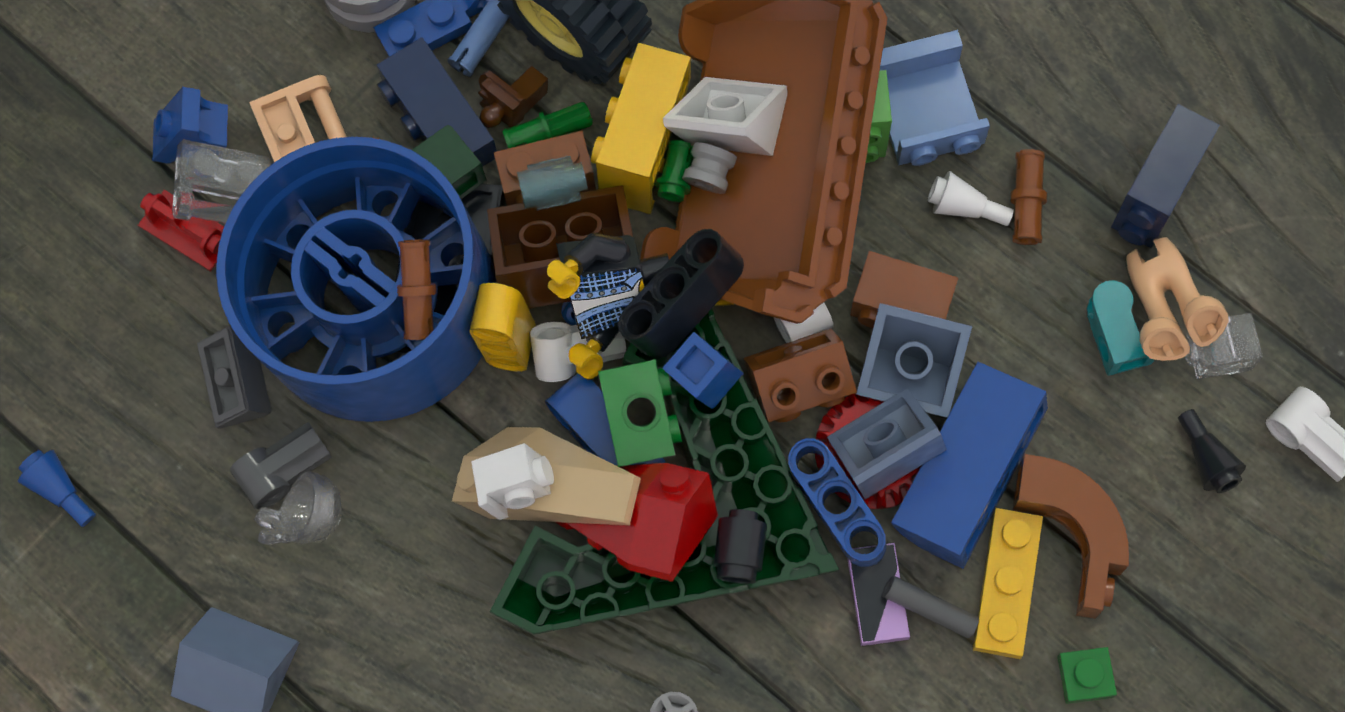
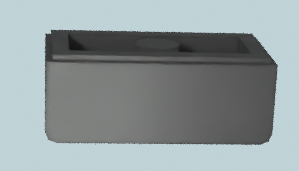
M231 325L197 343L216 428L221 429L261 418L271 413L260 360L246 348L235 334Z

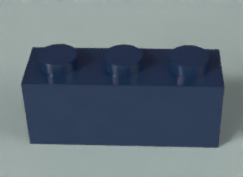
M422 37L377 64L382 81L376 85L390 107L398 104L404 113L400 120L413 141L419 138L425 141L444 126L450 125L481 162L482 167L495 159L494 152L497 150L494 139Z

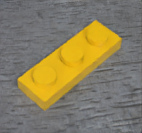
M995 508L978 611L979 623L975 631L973 651L1016 659L1023 657L1043 516Z

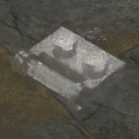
M183 139L177 145L172 206L173 218L188 221L191 217L226 223L234 206L194 199L192 192L238 200L246 188L270 166V157Z

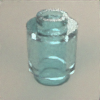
M570 155L527 165L528 170L517 172L525 208L536 206L537 210L581 201L579 191L588 189L582 162L573 164Z

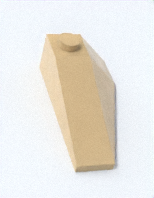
M507 427L463 456L452 502L489 519L497 518L478 505L471 461L525 443L538 454L548 459L554 475V483L549 485L551 494L536 498L532 505L525 508H507L508 518L503 520L630 525L641 478L540 427Z

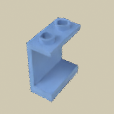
M958 30L883 48L880 71L887 70L892 115L889 137L898 166L912 163L914 166L924 165L934 161L938 155L954 151L958 155L967 154L977 150L981 144H985L990 125L987 118L978 119L959 62L963 44Z

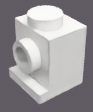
M525 443L471 461L478 505L499 520L508 518L507 508H525L532 505L536 498L551 494L549 485L554 483V475L548 459L538 454Z

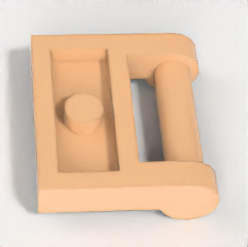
M324 75L307 78L249 102L274 162L299 148L315 143L299 103L309 100L313 102L328 139L347 137L329 96L331 87Z

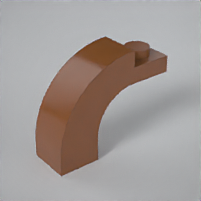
M1024 454L1018 466L1012 511L1051 518L1066 527L1074 536L1082 556V572L1076 616L1096 619L1103 611L1104 606L1110 607L1112 604L1115 579L1107 577L1108 574L1120 576L1129 566L1128 538L1122 518L1108 494L1082 471L1055 459Z

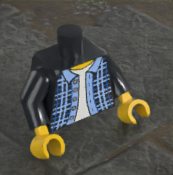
M594 232L580 241L557 244L560 260L552 261L547 268V275L552 279L548 283V288L561 299L570 298L581 339L586 338L588 342L586 345L581 343L575 344L569 350V360L576 365V372L588 380L595 378L599 374L598 371L602 369L603 359L597 353L598 351L604 352L620 332L618 322L624 309L669 261L667 253L639 260L634 237L630 235L611 236Z

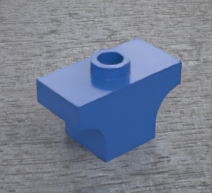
M182 87L165 108L157 112L154 119L152 161L168 164L181 159L212 162L227 147L228 105L211 102L202 98L199 89Z

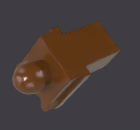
M531 66L510 86L492 71H485L480 75L479 85L481 90L478 92L483 98L480 105L484 108L479 117L483 125L487 128H493L503 121L511 128L524 119V115L547 94L548 78Z

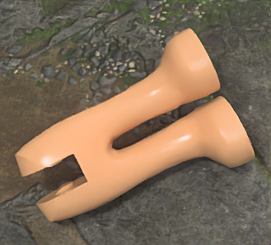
M1162 237L1153 240L1158 256L1145 262L1138 250L1134 249L1126 256V263L1132 285L1149 318V321L1143 325L1140 331L1139 341L1144 354L1150 359L1167 361L1183 358L1190 352L1186 336L1178 325L1164 294L1167 290H1171L1174 294L1185 327L1193 342L1200 347L1208 346L1216 341L1224 332L1229 318L1225 307L1218 299L1199 294L1182 254L1168 237Z

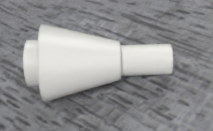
M948 171L944 178L936 177L928 196V202L934 204V214L972 218L983 217L1008 226L1014 209L987 200L985 195L951 171Z

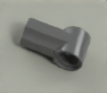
M307 422L269 448L261 447L244 454L231 466L230 472L254 509L263 510L284 498L291 490V484L332 458V456L310 423Z

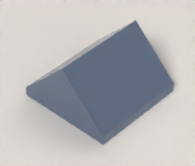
M880 303L857 395L885 402L908 388L925 412L948 418L972 326Z
M908 388L827 437L864 499L869 498L947 450L937 426Z
M211 607L179 644L171 696L209 712H269L300 642Z

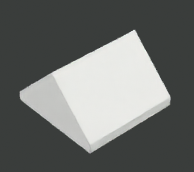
M704 77L663 117L664 127L685 142L691 143V146L699 142L717 146L728 151L773 156L787 99V86Z

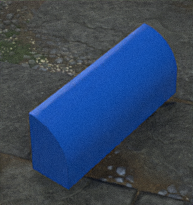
M977 362L940 431L947 450L921 466L891 522L893 527L902 536L923 550L964 569L1048 409L1046 391Z

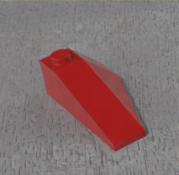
M669 463L620 466V468L641 478L630 525L555 522L566 530H577L586 536L588 544L597 550L605 548L617 557L618 563L626 569L672 582L717 519L718 513L708 472Z

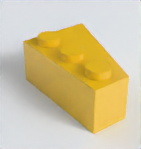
M638 43L633 59L626 57L623 62L619 76V83L623 84L619 98L612 96L609 101L605 116V123H608L609 127L605 138L597 137L592 150L591 163L596 164L598 189L623 185L627 207L647 214L652 213L655 203L652 189L658 172L662 173L665 163L663 156L672 133L664 127L663 117L686 96L691 79V57Z

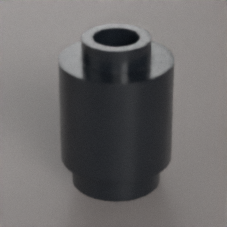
M732 509L729 510V517L719 518L713 566L718 568L717 579L741 584L756 583L757 572H761L763 567L767 524L758 520L759 514L757 512Z

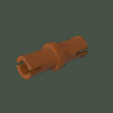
M1026 149L1016 152L1015 155L1016 188L1011 191V203L1015 205L1013 242L1021 245H1036L1042 243V205L1047 203V192L1043 190L1045 153L1040 150Z
M430 240L399 241L402 284L397 285L398 296L403 297L404 339L423 340L434 330L432 295L436 294V283H431Z

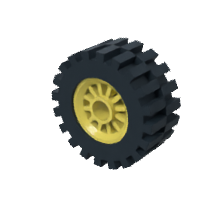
M498 0L500 2L497 4L503 14L509 15L512 18L510 23L517 30H522L528 36L526 40L534 47L538 45L545 51L544 55L553 62L555 60L560 62L562 68L570 74L575 71L580 79L587 82L591 79L594 84L599 85L602 82L605 84L623 65L625 58L630 57L636 50L637 44L642 43L652 30L650 28L652 20L646 15L648 9L645 3L638 0Z

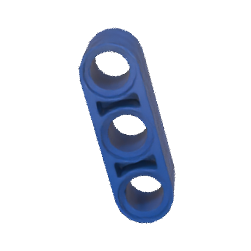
M577 373L546 399L545 403L556 419L586 451L618 466L603 392L591 379H585ZM658 458L630 465L666 462L663 458Z
M805 438L798 441L791 448L788 455V464L795 482L845 556L859 567L876 565L886 552V536L882 526L828 447L822 441L814 438ZM808 453H815L824 459V464L817 473L805 474L798 469L799 460ZM834 492H842L851 499L849 508L841 514L830 513L824 508L826 498ZM862 531L873 533L878 539L876 549L869 554L855 552L851 547V541L857 533Z

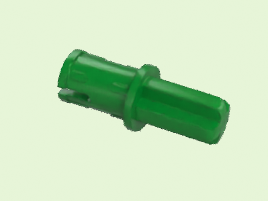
M579 102L545 116L543 111L539 112L540 117L518 126L504 129L502 132L509 149L574 133L590 127L593 124V119L586 103Z

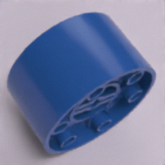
M342 137L319 141L285 155L265 169L240 196L224 226L217 254L216 277L218 293L222 308L235 334L246 348L293 394L309 406L323 413L338 418L366 422L392 420L417 413L437 403L456 389L470 375L482 357V353L470 334V327L479 285L483 283H497L492 257L463 202L448 179L427 159L401 145L369 137ZM356 200L357 210L336 212L317 221L316 218L328 210ZM419 200L442 210L452 218L423 238L430 240L431 283H436V294L432 295L434 330L423 340L404 339L403 297L398 296L397 285L402 284L401 260L397 281L394 282L377 268L366 250H386L400 256L398 242L415 240L403 232V230L410 223L412 212ZM396 203L389 216H380L385 206ZM464 255L463 264L448 266L455 256ZM282 258L292 262L291 278L295 291L267 295L271 277L279 259ZM328 280L344 293L356 310L360 312L359 314L339 315L325 310L324 294ZM459 285L446 314L441 315L434 312L438 286ZM295 322V325L278 336V332L284 324ZM314 336L324 346L329 348L316 374L290 367L280 361L288 354L302 349L307 341ZM407 345L411 349L410 352L399 359L376 368V358L390 355Z

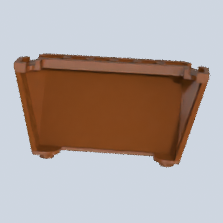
M696 0L683 7L678 33L679 43L687 56L703 63L700 81L704 77L786 85L788 94L773 156L729 151L737 157L734 168L728 170L726 193H714L690 185L691 192L685 195L684 201L679 204L675 230L668 227L651 230L643 241L640 260L665 253L668 254L670 260L694 233L702 229H712L718 232L740 253L744 262L741 276L721 299L795 324L804 322L814 314L813 310L829 298H835L847 288L887 25V16L880 2L873 3L872 0Z

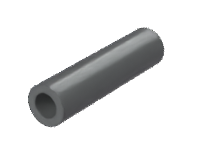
M894 575L889 578L882 594L884 598L967 639L974 634L978 626L979 617Z

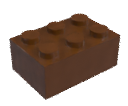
M623 185L487 209L497 283L517 289L522 294L528 309L570 302V298L561 299L548 288V283L552 280L547 275L548 265L554 260H560L557 244L580 241L594 232L611 236L630 235L633 237Z

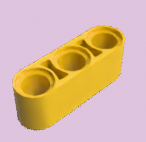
M483 283L479 285L470 327L472 338L489 365L507 371L520 372L527 370L532 347L530 331L536 326V323L522 294L517 289L503 284Z

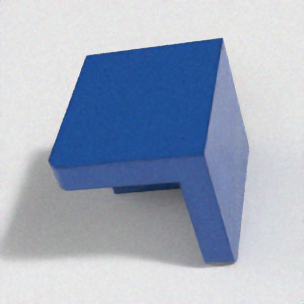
M695 332L688 337L662 368L696 399L711 409L720 402L744 374Z

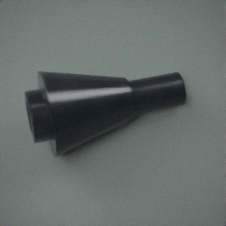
M1194 409L1182 413L1178 420L1192 442L1191 447L1203 489L1205 491L1216 490L1217 493H1224L1236 487L1242 481L1241 474L1245 471L1246 465L1212 433H1208Z

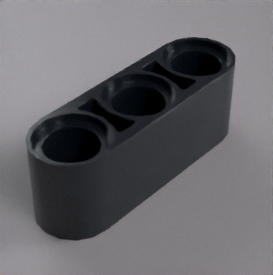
M702 229L694 233L624 309L618 322L621 335L651 359H660L669 355L739 279L744 268L743 258L740 253L718 232L712 229Z

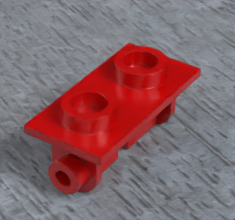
M166 190L156 195L152 193L145 195L140 204V207L145 210V216L139 222L138 227L211 272L217 265L219 242L224 226Z

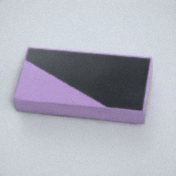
M895 543L886 544L884 557L871 567H859L847 558L861 646L909 640L910 634L905 608L882 596L889 578L892 575L900 578ZM877 545L852 549L859 554H869L876 549Z

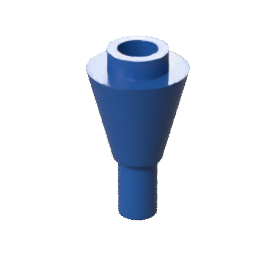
M37 450L19 466L22 474L18 479V483L54 505L62 507L81 527L87 525L95 517L96 514L76 494L77 491L54 450L46 453Z

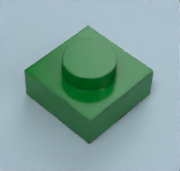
M1108 647L1064 652L1057 656L1066 704L1109 699L1117 696Z

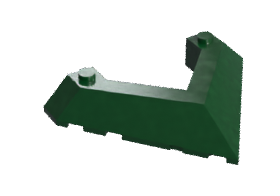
M713 309L703 317L669 355L655 359L657 369L663 368L688 337L695 332L742 371L728 340H725L715 319ZM630 343L623 357L622 366L652 359ZM668 374L672 395L665 396V400L670 414H676L682 439L680 443L687 464L691 469L709 473L718 513L717 519L674 580L671 582L630 571L620 565L617 557L605 548L597 550L589 544L577 547L534 526L490 613L532 635L837 572L839 568L817 529L818 525L800 488H797L790 473L791 469L743 375L720 402L711 409L696 399ZM732 509L757 512L759 514L758 520L767 524L763 567L761 572H757L756 583L753 584L717 579L718 568L713 566L718 520L721 517H729V510Z

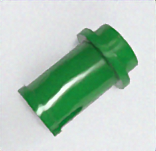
M671 140L667 146L668 151L662 175L656 179L655 186L658 188L657 195L668 201L682 202L685 195L691 192V186L682 177L685 169L692 165L694 158L691 150L693 146L685 141Z

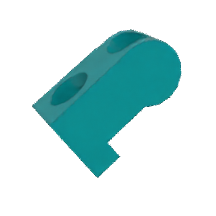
M1115 280L1099 284L1094 290L1086 308L1090 327L1107 376L1151 365L1155 360L1145 355L1139 341L1140 334L1131 312L1134 302L1133 294L1129 287Z

